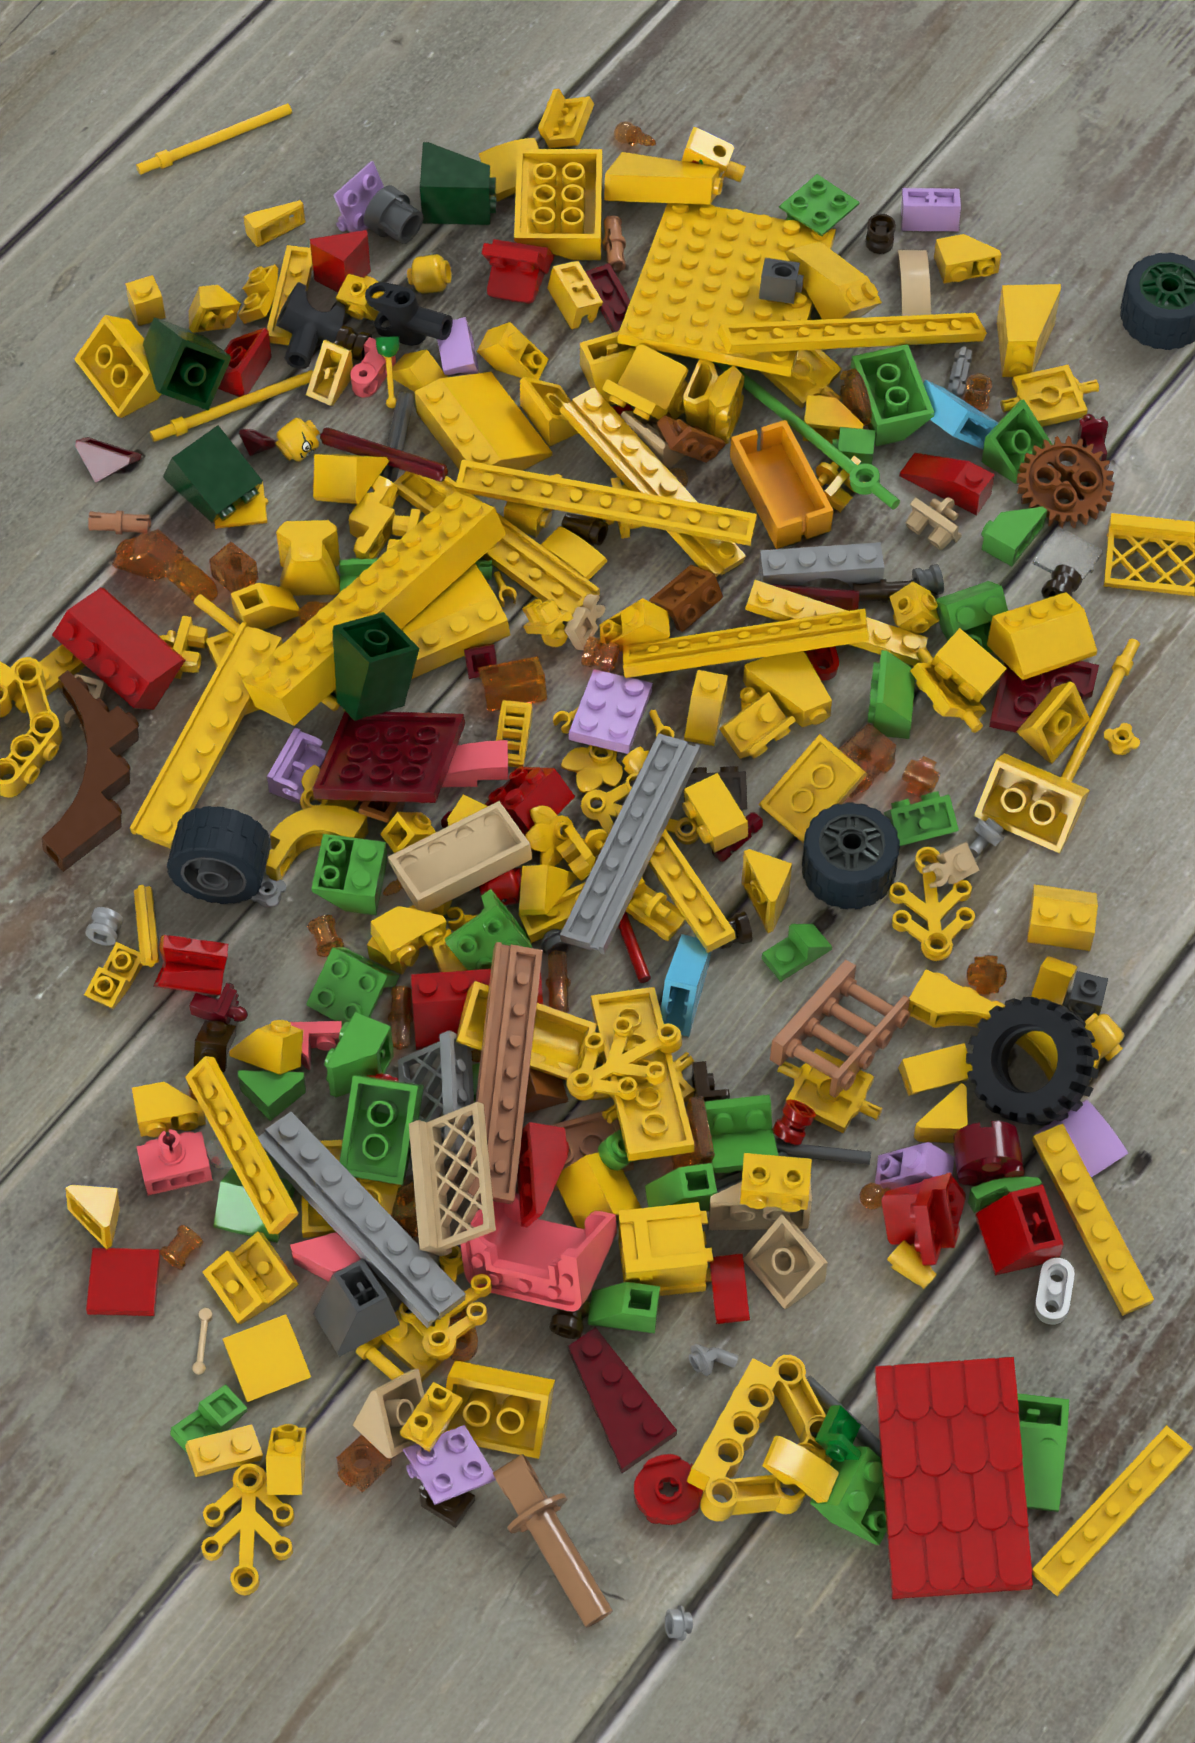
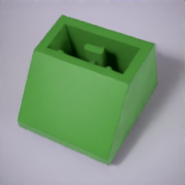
M986 581L936 599L938 604L936 610L940 619V628L947 641L961 628L987 652H993L987 646L992 616L1008 611L1001 585Z
M881 650L880 662L873 663L867 723H873L872 736L909 739L915 677L910 672L912 668L884 650Z
M323 834L311 888L312 892L344 911L377 915L388 861L386 842Z
M357 1012L354 1013L350 1022L346 1021L343 1024L339 1033L340 1041L336 1049L331 1048L324 1062V1066L327 1068L326 1081L329 1082L330 1095L339 1097L350 1093L352 1078L355 1075L375 1076L380 1073L385 1074L394 1057L391 1026Z
M855 1446L861 1452L859 1460L838 1462L832 1459L830 1463L839 1474L828 1502L817 1503L812 1499L810 1504L831 1523L875 1545H880L887 1531L881 1458L869 1447Z

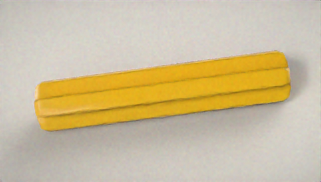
M143 884L134 890L140 962L143 966L154 967L160 959L153 889L150 886L145 887Z

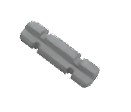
M965 346L956 350L949 380L950 383L947 389L959 398L964 396L965 384H967L973 356L972 350L967 349Z

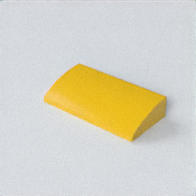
M474 981L469 988L456 1042L478 1050H482L489 991L488 985ZM537 1003L530 1068L567 1080L572 1072L581 1069L586 1054L585 1037L595 1032L597 1024Z

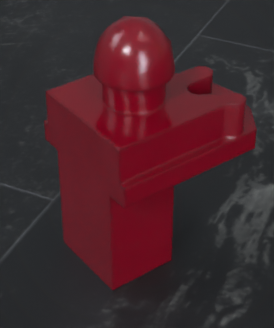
M1086 414L1079 420L1078 440L1080 438L1083 439L1082 446L1084 448L1094 444L1092 453L1095 454L1102 451L1101 461H1106L1105 439L1108 421L1105 416L1095 419L1093 415Z
M231 983L225 984L218 1000L195 993L189 1005L191 1015L208 1021H222L225 1024H229L231 1019H234L235 1022H242L248 1017L246 1009L238 1006L239 1001L237 999L239 994H237V990L234 989V985Z

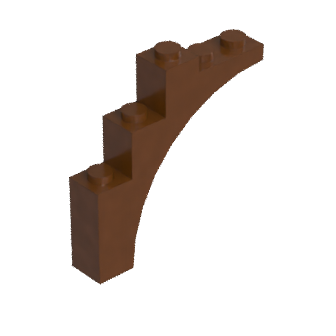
M68 670L58 677L59 691L73 708L83 728L87 745V762L83 781L73 803L60 821L42 836L43 851L63 872L122 827V810L111 798L130 784L131 768L120 754L139 740V723L130 712L125 713L119 706H116L109 712V708L102 699H95L89 693V688L85 681L79 676L75 678Z

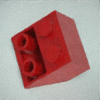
M522 766L510 773L509 780L502 787L490 793L488 796L489 800L485 805L490 806L500 801L518 828L526 836L528 831L535 825L530 815V809L537 806H548L558 815L575 798V795L555 768Z
M1043 1184L1010 1192L975 1214L995 1276L1042 1265L1051 1258H1060L1064 1243Z

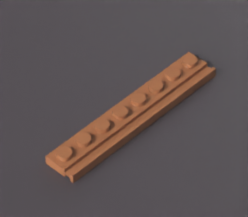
M496 942L493 949L475 1102L484 1104L493 1201L512 1204L516 1191L543 950L512 944L508 946L501 944L502 942ZM474 1145L469 1151L468 1164L472 1165L477 1155ZM475 1177L468 1190V1193L473 1197L480 1187L478 1177Z

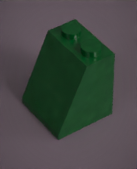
M423 142L420 177L421 212L424 218L422 224L490 225L491 213L496 214L497 207L496 196H491L496 195V177H490V165L435 144Z
M154 317L143 342V347L156 391L168 397L209 410L232 357L204 335L193 333L188 329Z
M219 425L173 456L163 475V478L211 523L219 517L222 521L226 520L237 510L235 506L240 502L244 501L245 504H248L260 494L258 489L263 482Z
M384 612L334 625L332 632L337 703L354 721L405 706L420 648Z

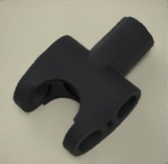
M300 282L296 284L283 305L276 326L292 333L284 357L287 364L296 369H306L310 365L316 346L321 348L323 340L335 344L336 336L343 324L345 305L336 301L328 312L314 309L307 300L306 285Z
M378 282L371 285L365 292V298L369 306L381 312L374 321L379 335L383 337H399V343L410 346L422 343L426 336L439 340H446L449 337L453 324L452 317L419 307L413 290L396 284ZM376 292H385L379 298H371ZM384 321H390L391 326L386 328L381 327V324Z

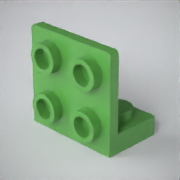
M492 889L481 895L485 907L481 910L482 912L445 938L446 945L467 970L491 969L493 949L496 942H502L501 944L508 946L512 944L532 948L528 934Z
M332 947L307 1001V1006L335 1021H342V1025L346 1021L350 1022L355 1012L370 1018L384 987H395L400 975L346 947Z
M770 1095L704 1102L705 1130L714 1173H732L743 1170L744 1153L778 1156L772 1130Z

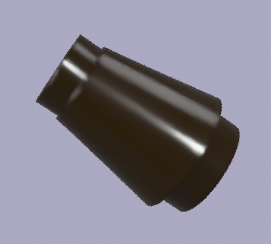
M566 513L561 523L562 527L576 534L591 546L601 545L608 532V524L603 522L602 518Z

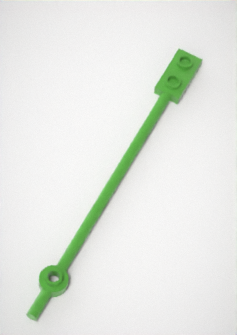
M713 362L724 372L732 367V365ZM736 366L745 376L743 387L781 419L787 420L792 428L850 474V486L854 492L862 495L873 493L892 510L899 506L900 500L880 484V473L875 466L871 464H855Z

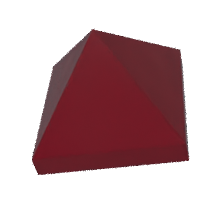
M240 429L238 433L250 456L276 446V440L254 429Z
M494 644L464 649L468 679L499 674Z

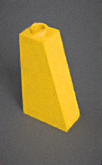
M621 152L605 173L604 200L711 205L716 196L722 192L723 179L719 178L720 167Z

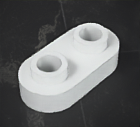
M1063 1258L1047 1260L1042 1265L1034 1310L1036 1316L1046 1324L1054 1325L1061 1323L1069 1311L1075 1273L1073 1266ZM1058 1275L1062 1281L1055 1282L1051 1279V1276ZM1052 1305L1057 1311L1052 1313L1047 1311L1045 1307Z

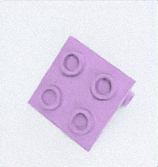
M373 161L368 163L333 195L342 214L338 217L336 225L343 232L345 230L357 232L369 229L364 224L366 208L373 196L384 187Z
M465 1425L443 1433L430 1452L418 1444L403 1449L411 1463L406 1466L410 1478L417 1477L421 1480L435 1505L496 1481L492 1469Z

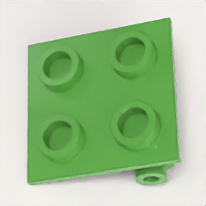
M816 174L785 200L779 208L787 213L785 220H795L803 223L820 236H823L856 208L860 202Z

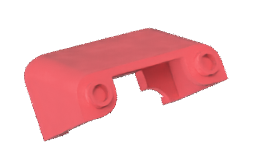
M515 1193V1199L512 1204L493 1201L496 1231L460 1244L464 1274L467 1281L471 1284L474 1276L485 1274L491 1280V1293L565 1311L579 1310L588 1299L617 1234L616 1215L594 1211L585 1219V1229L541 1219L535 1220L526 1228L521 1227L519 1194ZM481 1209L477 1211L471 1222V1225L474 1227L483 1224ZM479 1284L476 1287L483 1288L486 1284Z

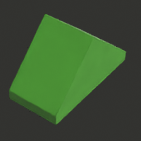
M238 1070L240 1091L270 1121L306 1093L304 1072H286L279 1075L271 1071Z

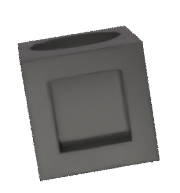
M765 258L759 299L794 304L795 293H801L804 275L798 274L800 263Z
M1077 971L1068 1009L1072 1010L1074 1015L1081 1017L1083 1021L1087 1020L1093 1013L1099 1016L1108 978Z

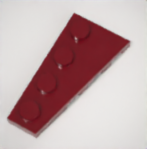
M596 1327L568 1345V1352L582 1384L587 1390L592 1407L604 1429L605 1437L614 1452L621 1473H624L677 1436V1429Z

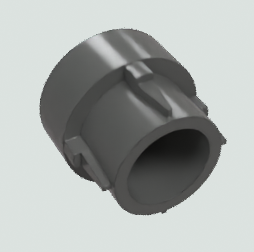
M392 185L383 187L373 196L364 214V224L367 228L380 237L390 236L401 244H407L416 236L424 219L422 212L410 205L409 197Z

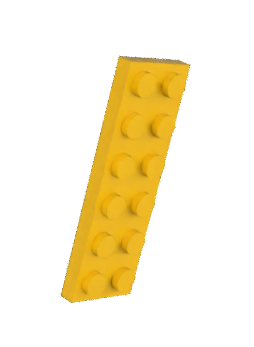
M655 987L591 995V1008L595 1023L597 1024V1032L603 1035L605 1041V1050L602 1052L605 1063L615 1036L613 1022L617 1018L627 1017L633 1024L634 1032L628 1038L624 1053L654 1037L657 1029L664 1024ZM622 1026L619 1028V1030H625L628 1027ZM657 1050L634 1063L635 1065L647 1066L655 1061L663 1063L667 1074L664 1082L652 1084L648 1080L633 1078L637 1082L638 1094L634 1099L624 1100L620 1096L613 1095L628 1162L694 1152L695 1144L671 1053L667 1054ZM654 1071L651 1074L658 1075L661 1071ZM612 1075L608 1078L609 1081L618 1083L625 1077ZM627 1086L623 1090L629 1091L633 1087Z

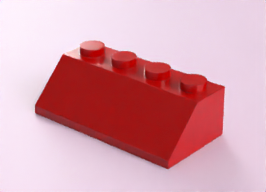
M102 587L68 609L52 634L55 639L130 706L136 709L154 710L186 661Z
M491 969L411 974L416 1050H421L440 1042V1034L450 1030L456 1034L458 1033L469 988L474 981L489 986ZM540 971L537 1003L543 1005L542 980Z

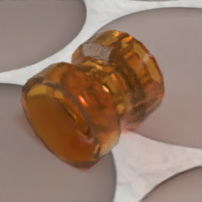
M589 636L584 646L581 665L590 668L596 665L602 671L612 673L618 660L620 644L614 642L601 643L599 638Z

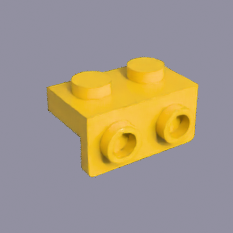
M559 88L553 89L538 127L541 137H543L550 149L579 145L594 107L590 96L565 99Z

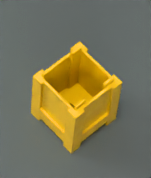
M699 1202L618 1211V1244L624 1282L660 1286V1296L706 1291V1282H712L711 1270L707 1268V1262L713 1261L712 1248H705L707 1242L702 1225L708 1224L706 1210L700 1211Z

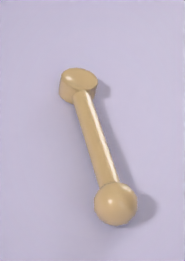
M203 1308L199 1311L201 1329L197 1361L192 1367L193 1372L197 1375L203 1374L206 1369L203 1359L208 1322L212 1320V1311L209 1308Z

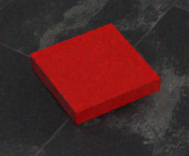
M92 1248L86 1306L87 1314L155 1316L161 1256L160 1249Z

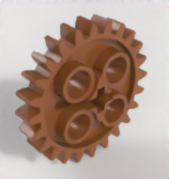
M1056 436L1053 445L1046 439L1043 440L1042 449L1034 445L1032 454H1025V463H1020V473L1017 475L1016 482L1019 483L1017 493L1024 494L1021 504L1030 503L1028 508H1046V517L1049 518L1048 526H1051L1056 520L1059 521L1060 529H1063L1065 522H1070L1072 528H1076L1077 520L1087 525L1089 516L1095 520L1098 519L1099 510L1104 512L1107 507L1106 502L1111 501L1113 494L1111 491H1113L1115 482L1111 481L1114 472L1108 470L1110 461H1101L1103 452L1092 453L1094 444L1084 448L1082 447L1083 439L1081 438L1076 444H1072L1070 436L1067 437L1065 443H1061L1059 437ZM1062 461H1068V462L1072 463L1073 465H1072V466H1065V465H1063L1061 462H1062ZM1047 478L1048 480H1050V482L1043 483L1038 479ZM1081 482H1089L1093 486L1086 487L1083 486ZM1064 498L1070 501V503L1063 504L1058 499Z

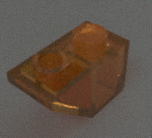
M157 529L146 534L142 533L129 540H123L115 550L117 555L111 565L117 569L155 581L173 574L184 551Z

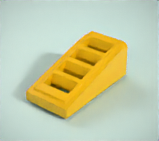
M301 200L243 216L245 232L256 247L306 223L304 205Z
M503 700L501 704L496 741L504 740V738L521 740V742L508 741V750L519 751V755L508 753L509 767H524L533 717V706L530 703ZM506 726L521 727L522 730L506 728Z

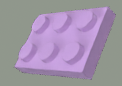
M593 669L569 730V740L628 754L652 693L653 683Z

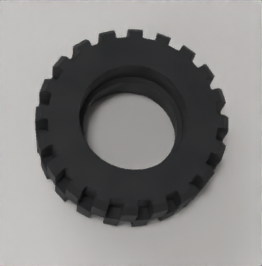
M1023 997L1022 1000L1013 998L1005 1001V1007L1003 1008L999 1006L992 1008L989 1011L991 1018L989 1020L982 1018L976 1025L981 1030L977 1036L971 1035L968 1044L974 1045L972 1053H966V1063L972 1065L973 1069L967 1075L969 1082L977 1086L974 1089V1093L978 1099L985 1101V1107L993 1113L1000 1114L1002 1118L1027 1125H1049L1052 1120L1062 1121L1068 1118L1067 1112L1070 1110L1077 1112L1083 1106L1080 1099L1083 1095L1089 1097L1094 1089L1089 1086L1091 1078L1097 1079L1099 1069L1093 1067L1094 1061L1099 1060V1052L1092 1047L1091 1043L1095 1042V1038L1091 1031L1085 1029L1086 1023L1081 1017L1074 1015L1072 1010L1049 1000L1035 997ZM1031 1031H1042L1051 1036L1056 1045L1058 1053L1056 1071L1051 1080L1041 1089L1035 1092H1024L1015 1087L1009 1076V1054L1013 1045L1023 1035Z

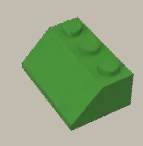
M908 344L852 356L850 380L869 430H876L875 446L903 441L934 417V410Z

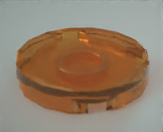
M856 368L843 370L840 375V380H844L845 384L841 385L840 389L842 402L864 426L869 425L872 411L864 380Z

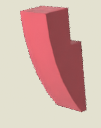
M508 740L458 745L442 788L478 787L477 780H508Z

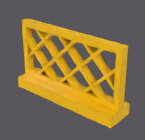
M1111 513L1107 530L1108 539L1103 587L1195 596V587H1192L1195 585V575L1186 566L1195 559V522ZM1114 538L1126 539L1133 547L1122 555L1114 547ZM1148 542H1155L1163 551L1152 558L1142 547ZM1178 545L1187 546L1193 554L1182 561L1172 550ZM1136 551L1146 560V563L1137 570L1126 560ZM1166 554L1177 565L1167 573L1156 563ZM1113 555H1114L1117 559L1112 562ZM1120 563L1130 573L1125 579L1111 578V570ZM1150 566L1161 577L1154 583L1146 582L1140 575ZM1179 570H1182L1191 581L1185 586L1176 585L1170 577Z

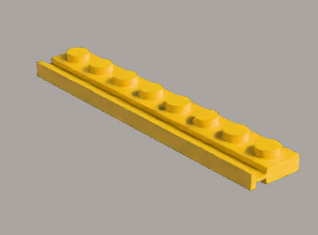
M595 387L573 398L570 403L562 404L560 413L630 491L698 503ZM667 531L699 568L715 574L716 577L722 576L739 566L746 558V555L735 543Z
M406 471L394 482L398 487L396 493L414 507L420 509L425 515L432 512L447 496L456 491V482L448 476L445 477L444 481L439 482ZM461 493L468 497L481 501L472 494ZM498 514L506 535L482 556L487 561L492 560V565L535 597L541 599L542 602L553 599L559 610L570 611L571 615H573L577 607H583V601L588 594L600 595V588Z
M866 609L623 645L625 678L870 641Z
M243 622L241 623L130 826L132 834L136 835L137 833L147 840L171 849L179 819L186 812H190L195 808L252 702L242 680L256 666L269 657L277 647L283 644L281 637L256 627H248Z

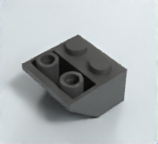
M363 1258L332 1275L313 1313L339 1357L400 1325L387 1294Z

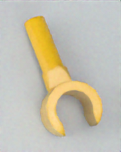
M500 571L494 572L493 575L499 587L498 601L501 607H505L503 598L505 596L511 597L513 603L516 604L517 593L515 589L505 584Z
M578 707L570 713L566 711L557 712L553 716L554 726H557L561 721H567L561 727V731L568 734Z
M651 710L649 715L655 726V739L658 733L674 738V731L661 723L656 710Z
M451 907L447 910L449 918H459L455 921H448L449 927L454 931L477 916L471 914L464 915L463 910L459 907Z

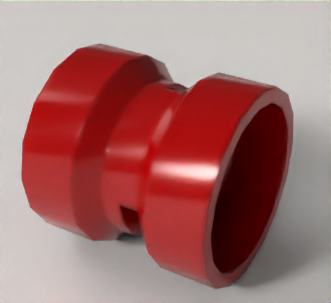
M789 1099L782 1109V1118L777 1119L772 1130L780 1139L790 1144L800 1145L806 1135L805 1128L812 1124L816 1113L806 1104Z

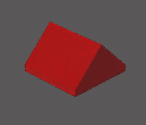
M367 230L310 239L313 277L318 283L338 293L348 274L364 278L371 272Z
M266 328L231 339L224 351L232 358L218 387L219 390L237 397L249 394L272 358L269 331Z

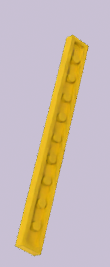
M976 313L721 324L717 332L728 354L983 341L987 334Z
M467 460L461 461L455 485L456 492L751 546L757 520V514Z

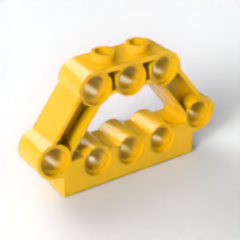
M31 657L17 660L11 668L0 661V697H2L0 699V718L10 713L12 709L11 701L18 692L23 695L30 717V729L28 732L13 739L10 748L11 752L6 758L0 759V796L3 797L17 796L28 784L34 783L46 761H51L56 756L59 745L63 740L58 717L51 711L44 691L46 680L41 664ZM29 675H34V676H35V677H34L33 679H31V680H23V678L26 677V676H29ZM43 728H52L47 733L39 732ZM25 751L33 752L26 757L20 756ZM6 774L14 775L8 780L1 779Z
M782 1355L774 1361L771 1367L752 1358L725 1409L720 1414L710 1436L704 1443L699 1456L691 1468L687 1482L704 1491L700 1506L703 1514L710 1520L716 1522L724 1521L731 1515L769 1511L792 1514L799 1509L806 1495L809 1496L796 1484L785 1485L774 1475L730 1479L738 1472L744 1451L752 1446L759 1429V1424L768 1417L774 1396L778 1398L799 1437L798 1445L830 1465L832 1459L825 1454V1450L811 1435V1432H819L826 1414L805 1377V1365L796 1356ZM780 1374L789 1375L792 1381L784 1380L780 1377ZM749 1400H757L763 1407H756ZM734 1428H744L748 1434H740ZM719 1455H728L732 1458L733 1462H725ZM781 1488H790L795 1495H787L782 1492ZM713 1495H722L728 1502H718L714 1499Z

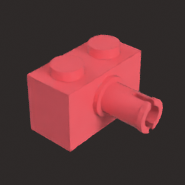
M169 1129V1137L166 1136V1131H163L158 1139L150 1140L144 1145L137 1146L148 1196L213 1180L202 1131L178 1134L175 1130Z

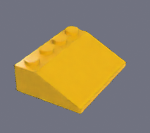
M517 149L514 242L546 247L554 255L570 260H601L602 149Z
M492 372L440 378L415 391L416 413L458 469H460L461 461L467 460L523 471L553 456L551 449Z
M476 563L401 629L420 648L412 679L465 656L464 649L492 644L511 635L508 619Z

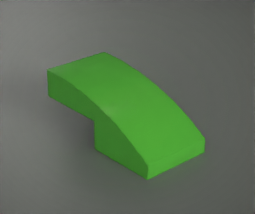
M1008 1177L992 1180L970 1188L968 1204L975 1213L1010 1192L1042 1185V1182L1037 1177Z
M225 1384L200 1401L198 1410L171 1427L170 1435L187 1453L185 1448L187 1441L227 1431L247 1412V1407Z

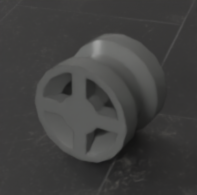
M938 564L930 565L929 569L925 570L921 568L912 570V580L936 595L943 594L944 581Z

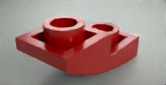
M743 1253L713 1257V1261L710 1262L716 1324L749 1321L750 1314Z

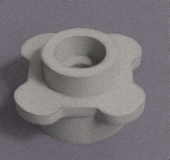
M264 874L261 888L255 896H252L251 900L258 902L263 907H276L281 900V893L286 891V884L282 880L275 881L270 879L268 875ZM266 889H270V890H271V891L268 892V893L265 892Z

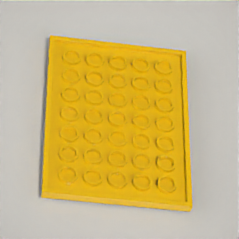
M667 203L620 327L617 343L635 347L643 344L656 351L791 377L799 350L728 354L717 332L721 324L809 320L814 304L804 286H802L801 293H795L794 304L759 299L765 258L789 261L785 254L786 251L816 242H821L829 249H832L836 229H830L823 236H820L803 223L795 220H784L764 214L758 215L743 212L738 209L721 208L712 204Z

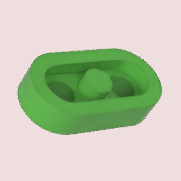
M621 1129L606 1138L598 1147L601 1160L612 1170H621L633 1162H628Z

